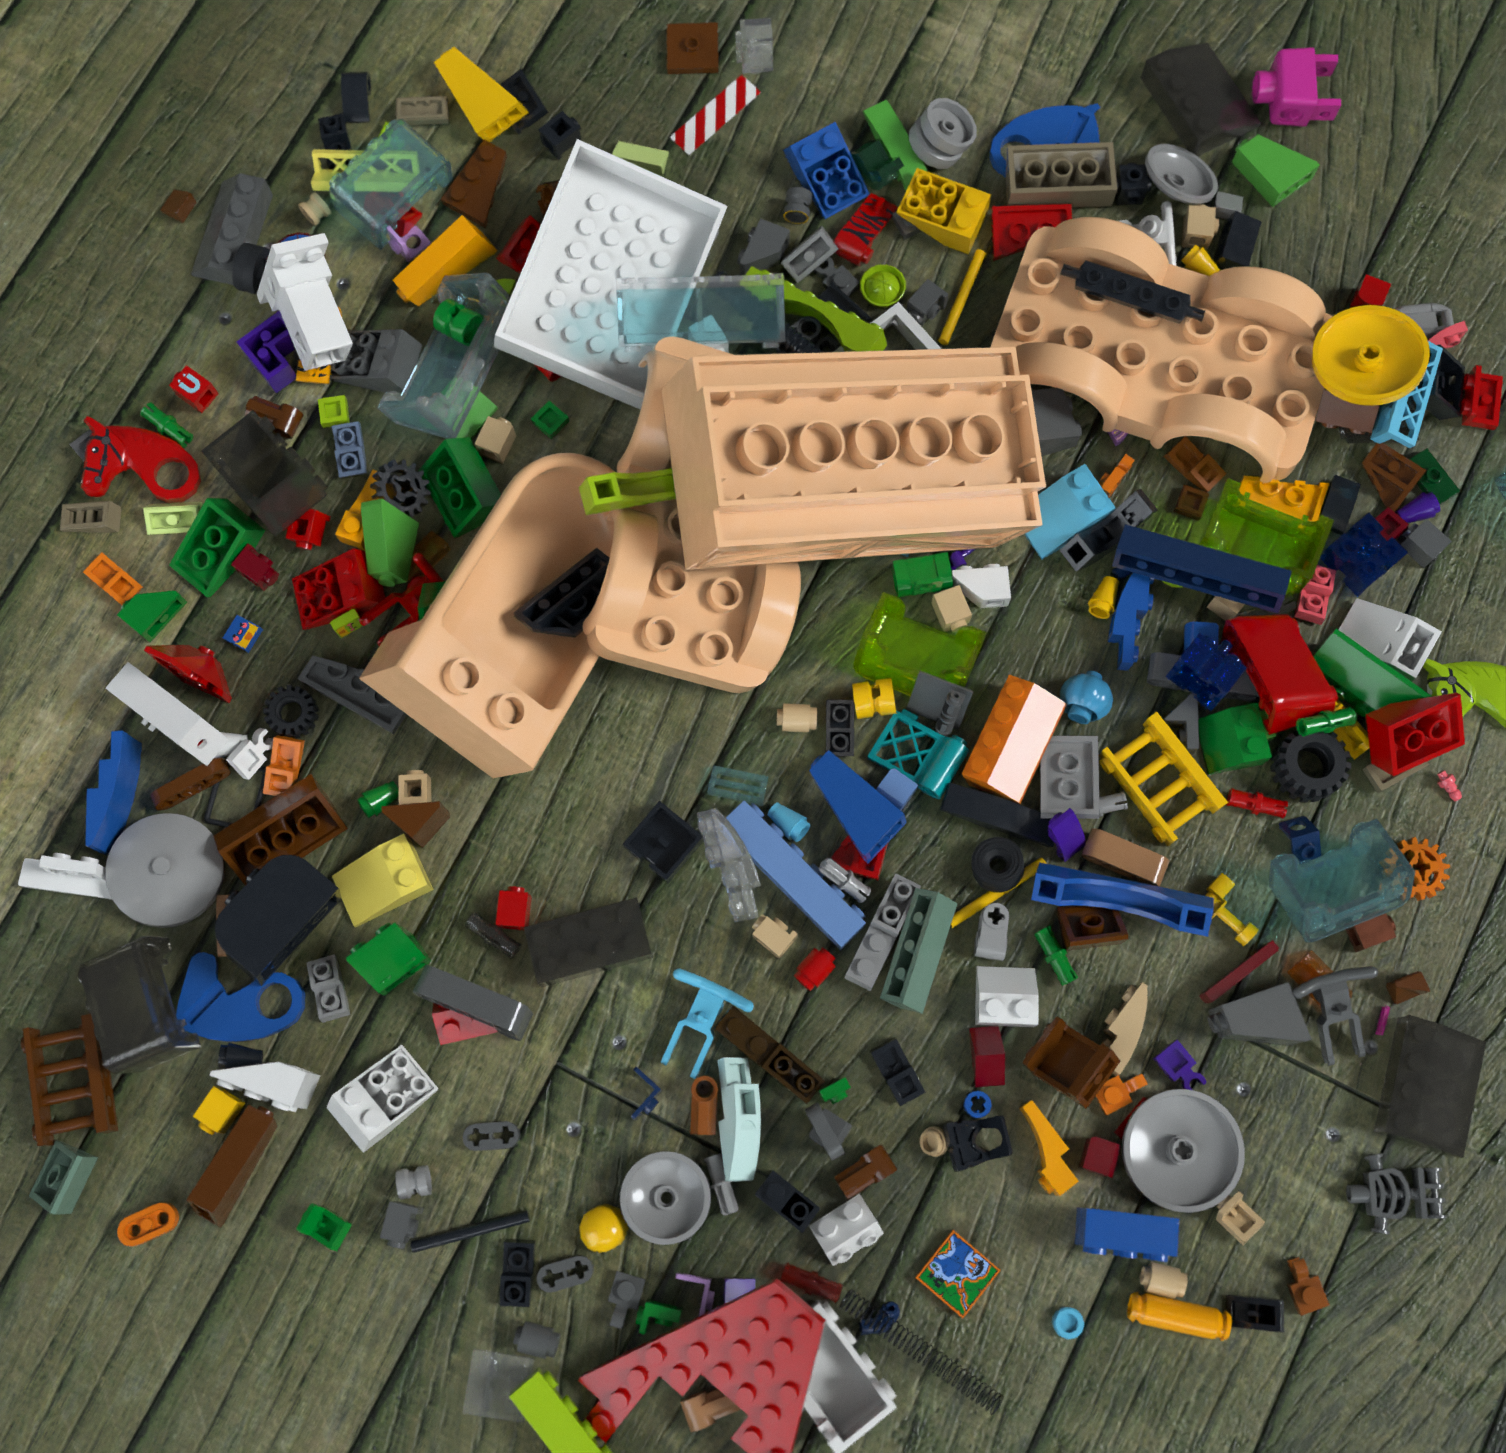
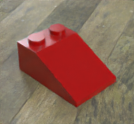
M1459 693L1392 703L1366 714L1371 764L1392 776H1396L1465 745L1461 694Z

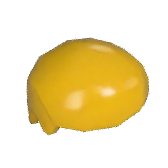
M602 1204L590 1209L584 1214L580 1223V1238L589 1250L598 1253L610 1251L621 1245L628 1231V1225L622 1211L609 1204Z

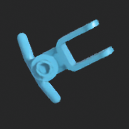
M677 968L673 971V977L676 980L700 988L688 1016L678 1022L661 1060V1064H668L684 1026H689L707 1036L690 1075L691 1078L695 1079L714 1040L715 1034L712 1027L717 1016L723 1010L724 1000L745 1012H751L754 1005L748 999L719 984Z

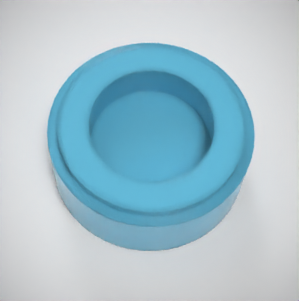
M1061 1307L1053 1315L1052 1326L1059 1336L1065 1339H1074L1082 1333L1084 1320L1076 1309Z

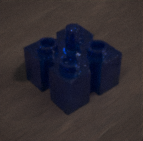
M1367 513L1346 534L1344 533L1328 546L1319 557L1330 569L1336 570V572L1340 569L1347 576L1342 582L1357 597L1393 568L1408 553L1393 537L1387 541L1380 534L1384 527L1370 513Z
M1199 633L1165 677L1184 690L1186 688L1194 694L1193 698L1212 711L1247 667L1242 664L1236 655L1228 653L1233 647L1230 641L1223 640L1218 646V643L1213 638Z

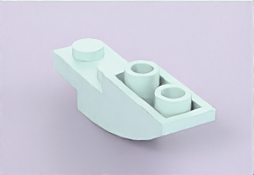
M723 1057L717 1060L724 1119L719 1121L718 1125L725 1182L752 1181L756 1171L760 1144L761 1112L759 1085L751 1084L748 1058Z

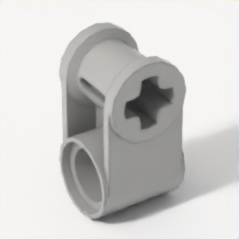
M992 903L981 911L974 944V957L1004 961L1009 912L1004 905ZM995 910L996 915L1001 917V920L992 924L993 921L991 918H988V914Z

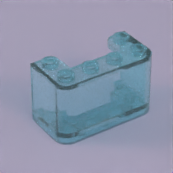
M394 119L387 125L385 132L379 138L375 137L369 142L367 149L360 156L356 155L350 160L348 167L341 174L337 173L332 177L329 182L331 186L329 192L334 209L381 250L389 241L386 237L388 233L386 227L390 226L395 230L397 228L396 222L430 189L434 192L437 189V184L445 188L453 180L451 164L406 121Z
M1378 819L1367 823H1358L1351 831L1348 846L1341 849H1332L1316 859H1308L1299 864V860L1294 854L1284 853L1270 861L1269 888L1305 942L1312 943L1388 913L1403 906L1410 899L1415 870Z

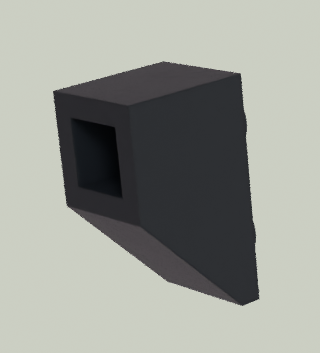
M774 1170L755 1193L759 1199L802 1233L821 1209Z

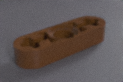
M215 758L208 766L202 764L159 787L151 793L150 797L156 810L172 808L229 776L230 770L224 758Z

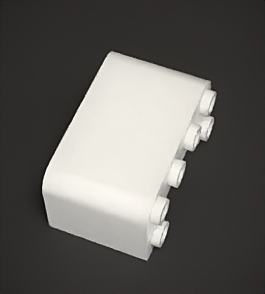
M817 1300L811 1307L825 1318L826 1322L804 1408L817 1424L820 1432H824L823 1434L835 1453H842L897 1408L893 1401L897 1396L884 1377L878 1380L873 1374L872 1370L876 1366L865 1352L859 1355L853 1347V1344L857 1341L845 1326L841 1330L835 1321L839 1317L830 1304L826 1301L822 1305Z

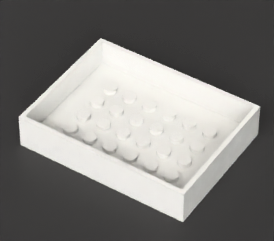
M577 139L496 331L494 347L641 410L647 383L648 365L642 368L638 364L659 340L665 337H675L727 206Z

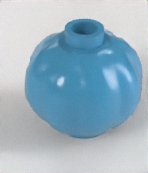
M1087 671L1086 674L1072 676L1061 687L1060 700L1066 703L1064 711L1076 723L1089 724V722L1100 720L1112 708L1113 695L1111 689L1102 680L1103 677L1098 672Z

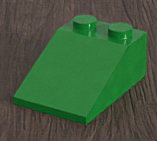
M207 498L169 566L207 598L211 597L236 571L231 565L248 543L255 549L265 529L228 499Z

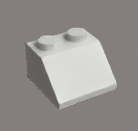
M976 966L975 1025L1035 1027L1038 1025L1039 995L1035 968Z

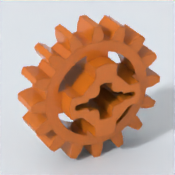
M1413 837L1408 840V843L1402 840L1397 843L1398 848L1393 847L1389 850L1393 857L1384 859V862L1390 865V868L1384 870L1383 873L1391 875L1392 878L1387 884L1392 885L1395 883L1397 885L1395 889L1396 894L1404 891L1405 899L1409 900L1415 895L1417 901H1421L1426 896L1428 898L1436 896V891L1444 890L1445 886L1441 881L1444 882L1450 879V876L1444 873V870L1450 868V864H1443L1442 859L1447 856L1446 853L1438 855L1436 852L1439 845L1435 844L1429 847L1428 839L1426 838L1418 844L1417 838ZM1407 852V855H1405V862L1403 864H1399L1401 857ZM1413 865L1415 868H1420V873L1418 870L1413 869ZM1434 874L1431 883L1427 886V883H1429L1428 877Z

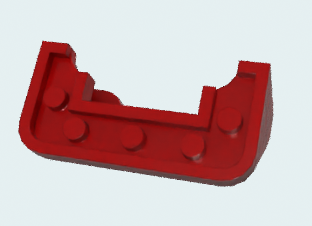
M1288 614L1237 616L1225 621L1220 645L1226 655L1231 654L1234 659H1240L1260 696L1259 707L1260 709H1265L1268 714V719L1264 720L1263 724L1269 735L1296 726L1299 718L1315 716L1325 710L1334 711L1335 702L1338 701L1337 691L1334 686L1329 685L1301 636L1298 622L1294 617L1291 618Z

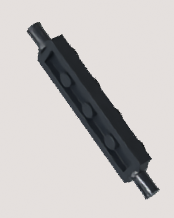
M1086 260L1080 266V269L1064 263L1060 275L1075 279V289L1178 324L1186 316L1202 322L1206 311L1190 306L1191 295Z

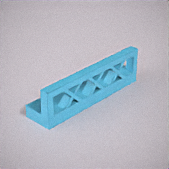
M1428 341L1431 358L1423 377L1422 388L1418 389L1416 387L1405 397L1380 405L1371 440L1381 444L1393 439L1408 448L1416 445L1443 348ZM1409 396H1413L1417 406L1412 414L1407 404ZM1403 420L1406 421L1410 430L1408 436L1399 432L1401 421Z

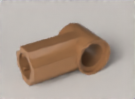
M719 1389L708 1393L703 1391L680 1401L690 1432L706 1428L716 1423L717 1419L742 1410Z

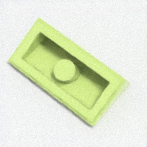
M618 141L612 155L663 176L669 151Z
M202 502L163 503L145 506L143 511L147 535L187 533L203 506Z

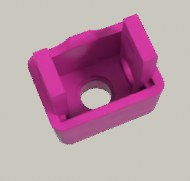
M1314 47L1280 49L1269 71H1256L1252 86L1253 102L1269 103L1270 122L1275 125L1306 127L1309 120H1334L1341 107V99L1318 98L1316 76L1331 77L1338 63V54H1315Z

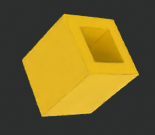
M213 1086L193 1117L200 1121L198 1126L211 1135L215 1132L226 1133L246 1103L223 1087Z

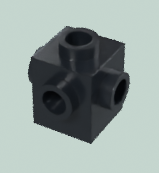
M1127 163L1119 166L1116 174V205L1142 204L1147 191L1151 190L1152 184L1151 178L1147 175L1146 165Z

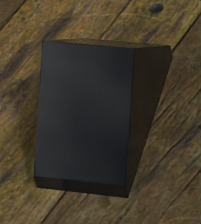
M1226 1295V1311L1232 1318L1231 1327L1284 1333V1300L1273 1297Z

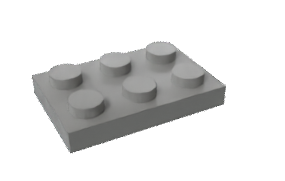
M1098 736L1051 737L1040 761L1041 818H1052L1057 813H1064L1071 808L1078 819H1099Z

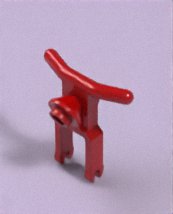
M414 554L413 561L424 573L425 577H414L409 582L408 589L402 594H390L368 612L364 613L359 618L362 626L369 624L396 602H400L410 616L391 631L417 622L422 585L424 583L443 582V579L423 554ZM387 634L382 636L377 641L379 646L381 645Z

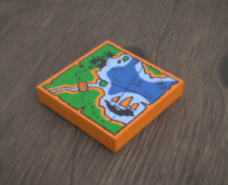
M952 1230L915 1278L960 1317L964 1318L1000 1272V1269Z

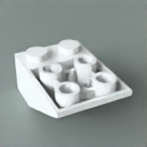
M1358 598L1355 599L1338 629L1411 682L1416 679L1442 632L1417 617Z
M401 1045L331 1096L326 1108L364 1153L437 1092L438 1087L404 1046Z
M282 1062L215 1070L210 1073V1076L218 1078L217 1085L242 1091L244 1088L246 1089L244 1095L267 1102L273 1099L272 1106L296 1112L297 1108H308L321 1076Z

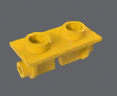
M1339 699L1335 702L1334 711L1346 708ZM1356 721L1355 725L1336 728L1333 731L1338 735L1336 737L1338 742L1344 741L1346 746L1343 748L1350 752L1353 760L1369 749L1368 733L1358 721Z

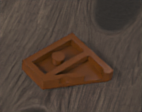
M1376 443L1362 462V467L1383 504L1394 512L1426 471L1384 443Z

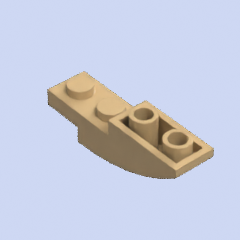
M1143 982L1136 987L1131 985L1121 997L1125 1002L1120 1009L1114 1008L1104 1020L1108 1024L1104 1032L1113 1039L1111 1041L1106 1039L1103 1044L1111 1048L1121 1061L1113 1071V1076L1120 1075L1129 1062L1142 1032L1147 1008V985Z

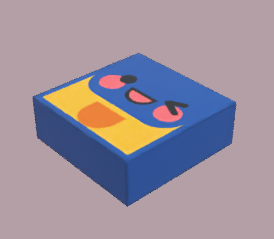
M236 615L223 639L249 653L263 629Z

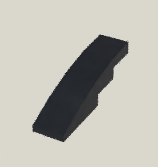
M953 783L947 784L940 808L941 811L986 829H996L1016 838H1025L1045 847H1054L1055 842L1048 834V825L1052 818H1041V812L993 795Z

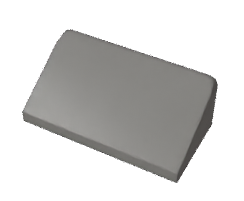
M821 226L781 260V264L792 278L799 283L836 252L838 247L823 226Z

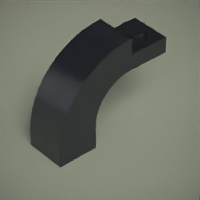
M1142 489L1136 490L1101 522L1085 531L1077 533L1060 549V552L1076 572L1087 568L1117 548L1125 524L1142 528L1144 523L1158 509Z

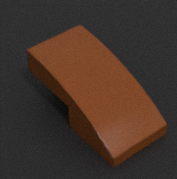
M1186 436L1181 438L1163 456L1185 478L1204 492H1209L1227 474L1209 454L1204 456Z

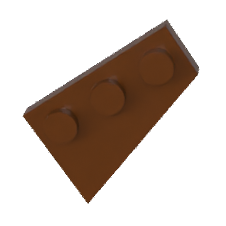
M484 139L441 198L442 204L486 229L488 214L495 200L496 187L500 183L507 159L506 151Z

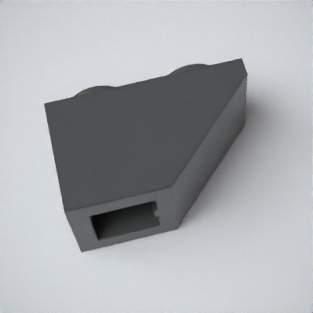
M760 219L757 227H752L748 236L749 244L746 250L742 249L738 256L737 264L740 265V276L744 277L751 266L759 270H767L779 265L790 243V230Z

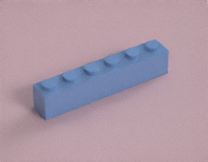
M743 801L720 823V829L839 950L843 949L865 927L864 913L854 904L850 907L842 899L845 896L844 893L835 884L829 886L822 879L825 875L819 871V868L813 863L809 866L802 859L804 853L794 843L789 846L782 839L784 833L774 823L769 826L762 819L764 813L754 803L749 806Z

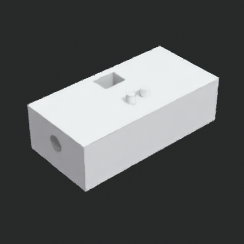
M129 662L125 664L106 687L108 691L144 718L141 721L144 726L148 722L151 723L148 727L149 730L153 732L155 728L159 729L206 766L229 740Z

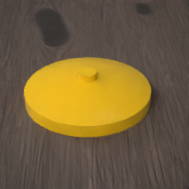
M1357 306L1339 312L1320 328L1313 344L1312 367L1322 386L1334 396L1358 405H1383L1405 397L1419 385L1428 366L1430 348L1424 331L1406 314L1384 306Z

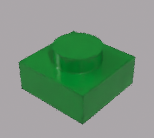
M548 401L531 418L532 424L551 440L570 421L569 417L551 401Z
M846 1077L820 1090L819 1094L824 1103L830 1100L832 1105L848 1097L846 1091L851 1086Z

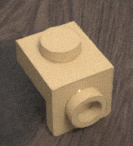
M1238 1191L1233 1197L1229 1194L1217 1205L1219 1211L1216 1220L1244 1245L1264 1226L1265 1221L1242 1200L1244 1195Z

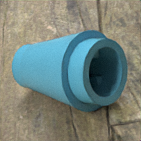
M778 802L770 808L767 814L788 840L800 841L810 828V823L807 822L805 816Z

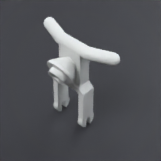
M1165 201L1161 205L1162 221L1155 215L1143 218L1136 225H1132L1128 220L1119 221L1141 230L1154 239L1161 248L1164 247L1169 264L1176 266L1172 205L1169 201Z

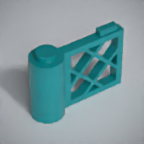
M903 709L901 713L896 710L897 714H893L867 756L868 760L888 771L894 768L918 784V788L933 798L941 799L946 791L947 784L952 781L969 753V749L966 747L967 742L956 735L945 737L917 722L918 716L906 709ZM899 720L909 725L911 734L895 738L892 729ZM913 728L920 732L914 733ZM890 734L892 739L886 740ZM927 735L936 740L931 749L919 751L916 738ZM912 739L916 752L899 756L896 743ZM893 744L896 758L884 760L876 756L881 747ZM927 755L922 762L921 756ZM918 758L920 767L914 776L903 770L902 761ZM894 763H898V764H899V768L896 767V766L893 765V764H894Z

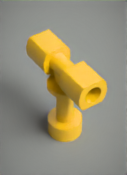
M1221 873L1206 889L1208 893L1205 896L1214 898L1212 919L1217 915L1237 933L1234 939L1242 946H1245L1259 929L1251 922H1248L1246 925L1243 924L1224 907L1227 904L1224 897L1235 886V883L1225 874Z

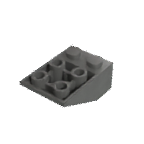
M403 329L348 331L352 340V347L346 361L331 364L330 381L384 393H408L422 344Z

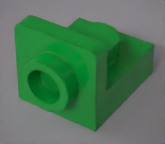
M647 1300L645 1307L639 1306L635 1324L641 1325L639 1333L646 1334L650 1316L655 1317V1323L672 1327L673 1322H680L683 1308Z

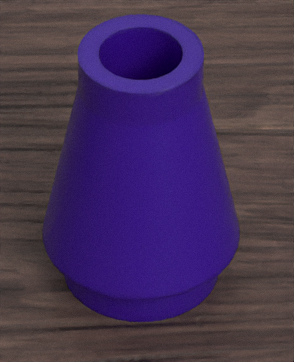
M1429 492L1427 494L1421 493L1404 507L1395 511V513L1407 523H1413L1434 518L1436 513L1441 511L1436 496Z

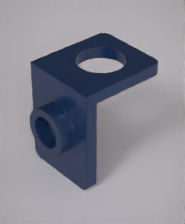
M1306 816L1279 823V828L1291 841L1292 860L1295 870L1322 863L1319 830ZM1294 825L1305 826L1302 830L1290 829Z
M635 1067L633 1070L655 1089L632 1114L631 1118L637 1120L643 1112L648 1115L657 1106L659 1101L656 1098L663 1090L638 1067Z

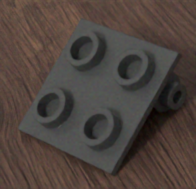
M920 671L906 710L936 721L935 729L937 733L947 736L952 732L953 728L959 729L973 691Z

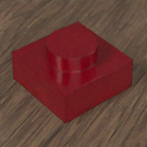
M1387 507L1368 524L1367 530L1388 547L1408 529L1409 524Z

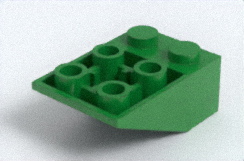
M396 922L392 925L387 923L375 932L376 936L367 943L362 941L350 950L352 954L345 958L383 996L387 995L432 961L414 935Z

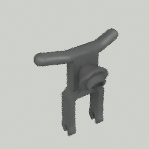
M1374 966L1343 969L1318 976L1292 990L1294 997L1297 999L1312 993L1315 1000L1321 1005L1322 1014L1316 1022L1322 1057L1328 1066L1335 1064L1329 1033V1025L1349 1020L1353 1050L1359 1058L1366 1055L1360 1019L1352 1010L1346 981L1375 978L1378 975V970Z

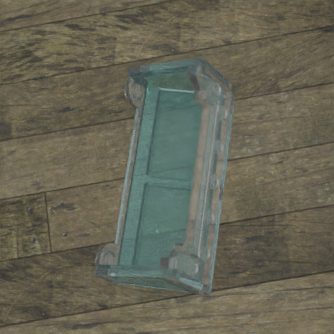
M489 273L444 276L437 291L440 304L446 299H452L466 308L481 314L484 318L468 347L434 328L402 393L399 394L396 391L386 392L377 407L395 424L446 439L457 438L500 350L494 347L495 334L511 298L506 290Z
M784 273L762 276L758 274L638 279L616 278L619 347H625V352H641V346H655L659 340L672 336L699 344L762 342V348H779V342H785Z

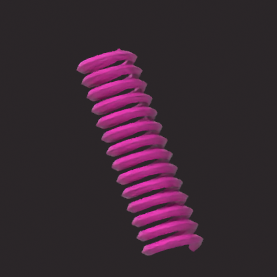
M1387 1005L1385 1007L1382 1006L1381 1012L1383 1013H1380L1378 1021L1380 1025H1377L1379 1029H1376L1378 1033H1375L1377 1035H1384L1390 1011V1007Z

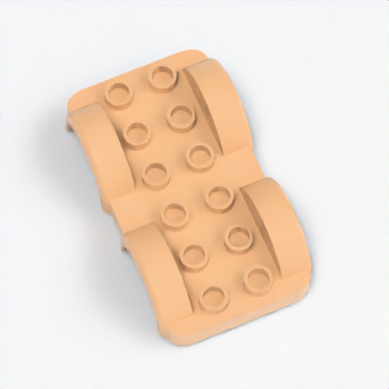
M1079 217L1066 220L1055 228L1042 227L1032 234L1027 243L990 348L1016 347L1020 375H1029L1030 384L1047 385L1063 389V391L1073 393L1091 403L1103 417L1104 424L1102 430L1104 432H1112L1116 429L1150 440V444L1156 449L1162 448L1168 440L1181 436L1207 437L1229 443L1246 451L1260 463L1263 470L1260 482L1268 483L1272 480L1286 478L1295 469L1305 453L1324 390L1312 367L1313 344L1320 328L1333 316L1325 312L1322 299L1313 289L1285 273L1261 267L1241 266L1223 269L1211 276L1203 275L1169 264L1167 255L1161 246L1150 236L1133 226L1107 218ZM1086 260L1191 295L1190 306L1206 311L1202 322L1186 316L1178 324L1075 289V279L1060 275L1064 263L1080 269V266Z
M673 336L665 337L656 343L653 349L638 364L642 368L648 365L646 389L633 435L625 453L617 463L616 469L618 473H641L672 468L661 389L692 356H726L733 354ZM676 499L612 510L605 518L609 522L614 520L613 544L607 571L596 603L589 616L583 622V631L587 635V641L591 650L598 656L611 661L732 693L748 692L763 683L781 659L793 630L801 591V572L798 562L686 570Z

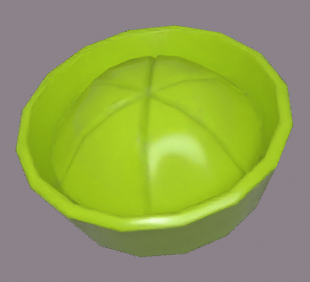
M887 264L870 267L860 280V291L870 305L879 309L895 305L903 297L906 290V280L903 274L897 268Z

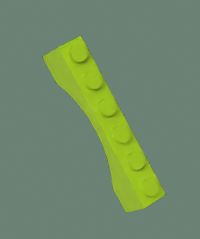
M751 266L739 282L740 286H744L746 291H750L752 296L758 298V302L762 301L765 304L764 307L768 306L771 308V312L815 317L822 326L826 327L837 338L844 352L884 351L887 346L884 331L879 325L875 323L869 324L861 320L855 313H847L830 301L824 302L818 299L812 292L802 291L787 280L781 281L767 270H759Z
M672 468L641 473L613 472L590 476L579 486L586 515L676 499Z

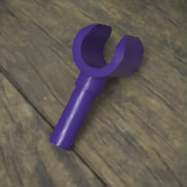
M975 549L953 552L949 558L951 569L956 570L957 567L966 566L967 563L964 557Z

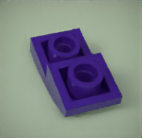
M1071 808L1064 813H1057L1049 821V837L1057 846V855L1065 863L1085 846L1084 832Z

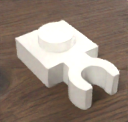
M257 729L252 736V742L251 740L244 739L226 759L243 779L249 780L267 760L263 752L271 750L273 747L272 738H268L263 742V737L268 733L266 729Z

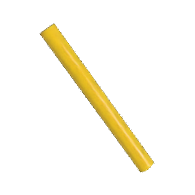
M977 249L939 337L938 342L943 345H948L986 255L981 249Z
M1040 857L1025 867L1022 879L1015 887L1034 876L1039 862L1046 863V861ZM1011 890L1005 892H986L954 913L951 928L959 925Z

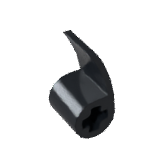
M369 72L341 73L342 107L346 123L370 122L368 96H371L372 87Z

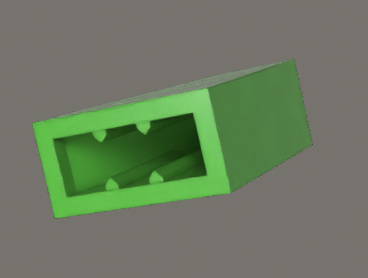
M1259 134L1250 141L1248 139L1242 141L1235 149L1236 155L1232 161L1234 166L1272 207L1312 180L1320 166L1317 161Z
M384 499L362 502L361 516L368 575L386 587L406 583L408 581L419 523Z

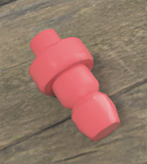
M1445 770L1439 772L1437 775L1440 780L1437 783L1440 788H1444L1454 802L1460 800L1462 794L1457 789L1454 775H1448Z

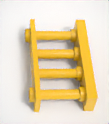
M1155 712L1143 723L1145 727L1143 734L1114 754L1106 747L1098 757L1101 759L1099 763L1107 774L1114 776L1153 827L1152 833L1156 839L1170 846L1178 839L1173 831L1204 809L1214 814L1228 802L1159 713ZM1151 741L1156 742L1163 750L1161 752L1162 755L1130 777L1120 763ZM1174 764L1180 772L1179 778L1148 800L1138 785L1166 765ZM1186 786L1188 788L1192 787L1198 795L1197 801L1165 822L1156 808Z

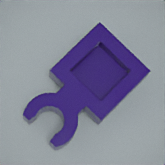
M1174 1040L1153 1058L1172 1082H1175L1178 1078L1182 1080V1089L1193 1090L1190 1087V1081L1193 1078L1200 1085L1206 1084L1203 1075L1191 1070V1067L1197 1062L1178 1040Z

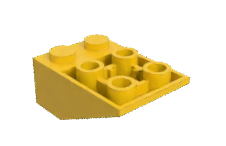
M917 168L899 205L897 214L944 246L969 254L988 213L991 194Z

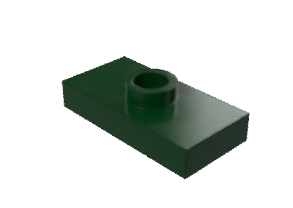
M1428 448L1409 459L1426 470L1417 482V485L1425 494L1432 492L1440 505L1460 492L1459 488Z

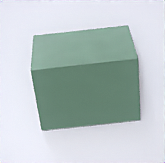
M56 1140L29 1196L49 1213L71 1214L98 1157Z

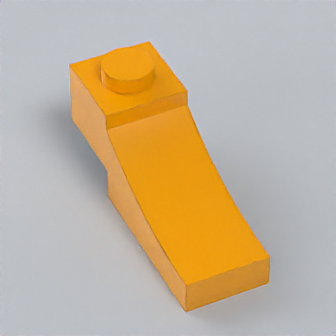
M372 470L364 488L352 507L345 511L335 533L340 542L365 550L361 503L377 500L371 497L377 493L376 490L370 488L372 483L377 482L372 477L373 474L378 472Z
M1033 1100L1027 1101L1019 1109L1029 1123L1039 1148L1042 1168L1037 1171L1041 1176L1038 1181L1049 1195L1053 1192L1055 1196H1061L1079 1182L1060 1157L1069 1148Z

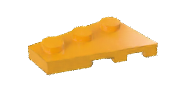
M1244 476L1234 503L1312 532L1316 527L1330 483L1320 482L1319 485L1305 484V481L1295 480L1294 483L1279 482V480L1263 483L1260 482V477Z

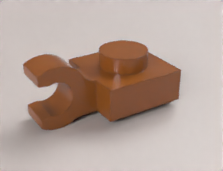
M1295 1257L1287 1260L1295 1282L1287 1284L1297 1313L1302 1316L1329 1306L1319 1276L1315 1274L1309 1276L1304 1258Z

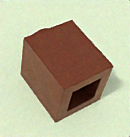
M1385 910L1344 925L1355 952L1397 937L1395 934V923L1386 914Z

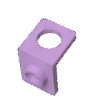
M390 226L386 227L391 239L388 241L390 247L397 255L401 253L408 263L431 244L417 226H414L404 237H399ZM413 236L421 239L420 246L415 249H411L406 245L407 240Z
M677 1272V1279L705 1284L699 1316L705 1314L706 1309L712 1310L715 1292L709 1291L711 1279Z

